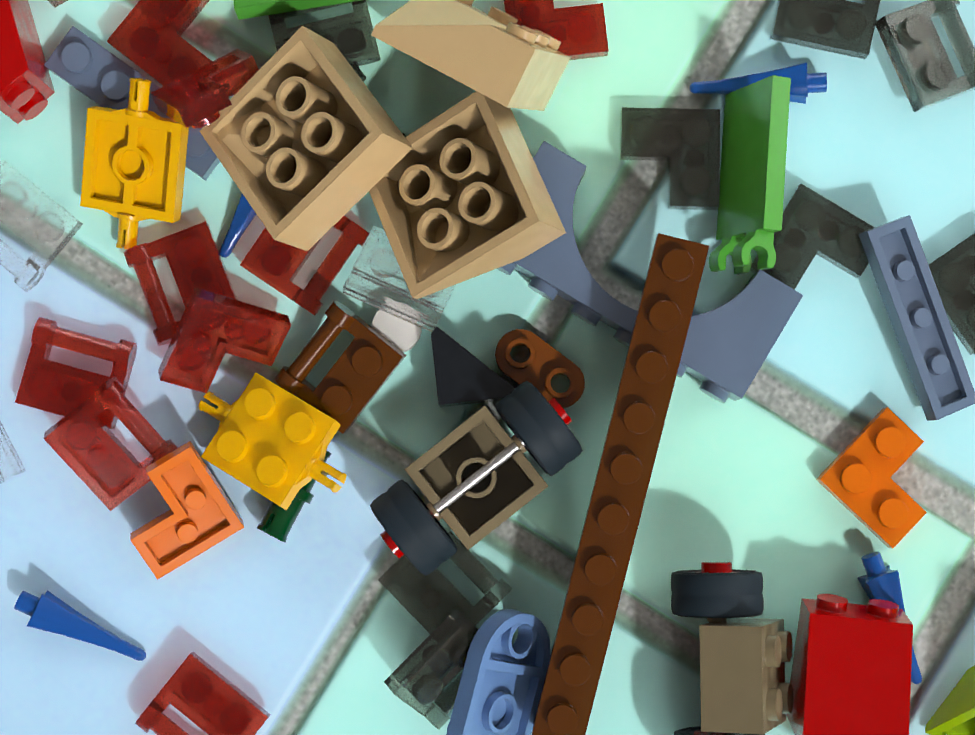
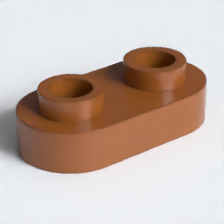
M516 329L506 333L499 340L495 351L497 366L504 375L516 384L520 385L525 381H529L547 401L554 397L563 409L571 407L581 398L585 388V379L581 369L536 334L528 330ZM524 345L528 348L530 357L526 362L517 363L511 358L510 352L514 346ZM557 374L566 376L570 383L569 389L563 393L555 392L551 387L553 376Z

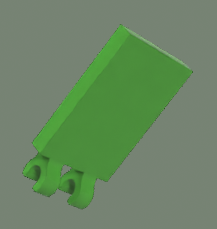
M772 75L725 95L716 240H721L722 242L710 254L709 268L712 272L726 269V257L729 254L732 256L734 274L749 273L752 265V255H750L752 249L758 255V270L771 269L775 265L774 232L782 231L791 78Z

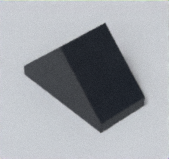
M436 327L431 333L439 407L500 401L515 389L439 327Z

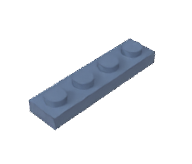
M74 26L71 27L44 64L48 70L100 107L117 110L128 108L129 79H147ZM151 81L148 110L164 118L189 122L185 167L206 181L220 162L199 132L208 121Z
M911 216L900 217L858 234L927 421L939 420L974 405L975 390Z

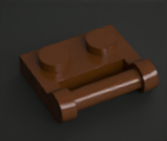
M334 300L325 312L327 318L292 364L289 367L283 366L274 379L281 388L335 419L341 425L338 431L344 434L407 355L348 307ZM343 329L347 330L355 338L317 387L313 386L305 378Z

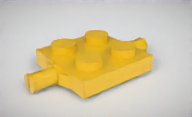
M140 78L129 79L128 108L120 110L99 106L87 108L80 202L82 207L104 210L113 217L118 218L116 247H124V249L128 250L138 248L139 221L154 219L174 223L181 220L189 122L164 118L148 110L151 80Z
M258 373L254 374L239 399L233 402L232 405L212 392H207L203 397L217 406V409L200 400L199 410L220 421L218 431L201 457L284 510L288 509L299 490L312 479L329 488L333 493L338 492L342 487L326 477L327 475L343 484L345 483L347 475L324 462L327 446L341 425L335 419Z

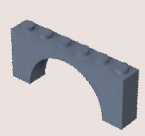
M543 141L533 159L566 233L527 257L497 269L507 275H511L515 269L531 279L528 287L551 301L555 299L556 295L560 296L574 305L570 311L571 313L593 326H596L599 320L617 330L613 338L628 347L637 310L622 304L610 296L596 282L586 268L575 241L573 205L576 191L587 166ZM762 270L757 271L732 300L712 311L691 317L677 376L682 378L684 373L687 372L702 381L699 389L721 403L725 404L728 398L733 401L742 399L803 295Z

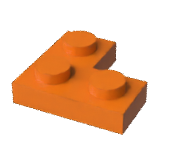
M888 407L883 408L816 479L882 543L891 549L927 513L891 479V476L924 441Z
M191 441L146 467L147 475L170 507V510L130 533V541L157 580L244 528L242 518Z

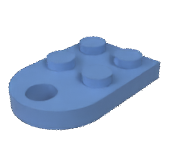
M504 609L490 616L481 625L468 650L446 735H531L551 652L549 635L541 620L534 615L515 609ZM518 628L517 639L515 643L512 645V638L514 632Z

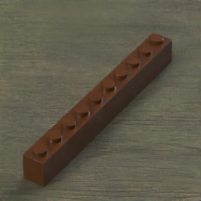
M660 233L656 235L550 655L532 735L586 734L709 245Z

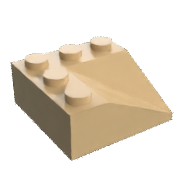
M410 0L376 24L371 33V36L508 108L544 111L571 58L558 51L561 41L537 29L533 30L524 25L522 27L517 25L518 19L491 6L488 14L472 6L474 0Z
M301 26L199 131L273 239L308 251L413 149L337 46L304 26Z
M477 91L406 136L405 138L413 149L369 191L410 294L415 299L425 297L523 259L566 233L511 108L505 107Z

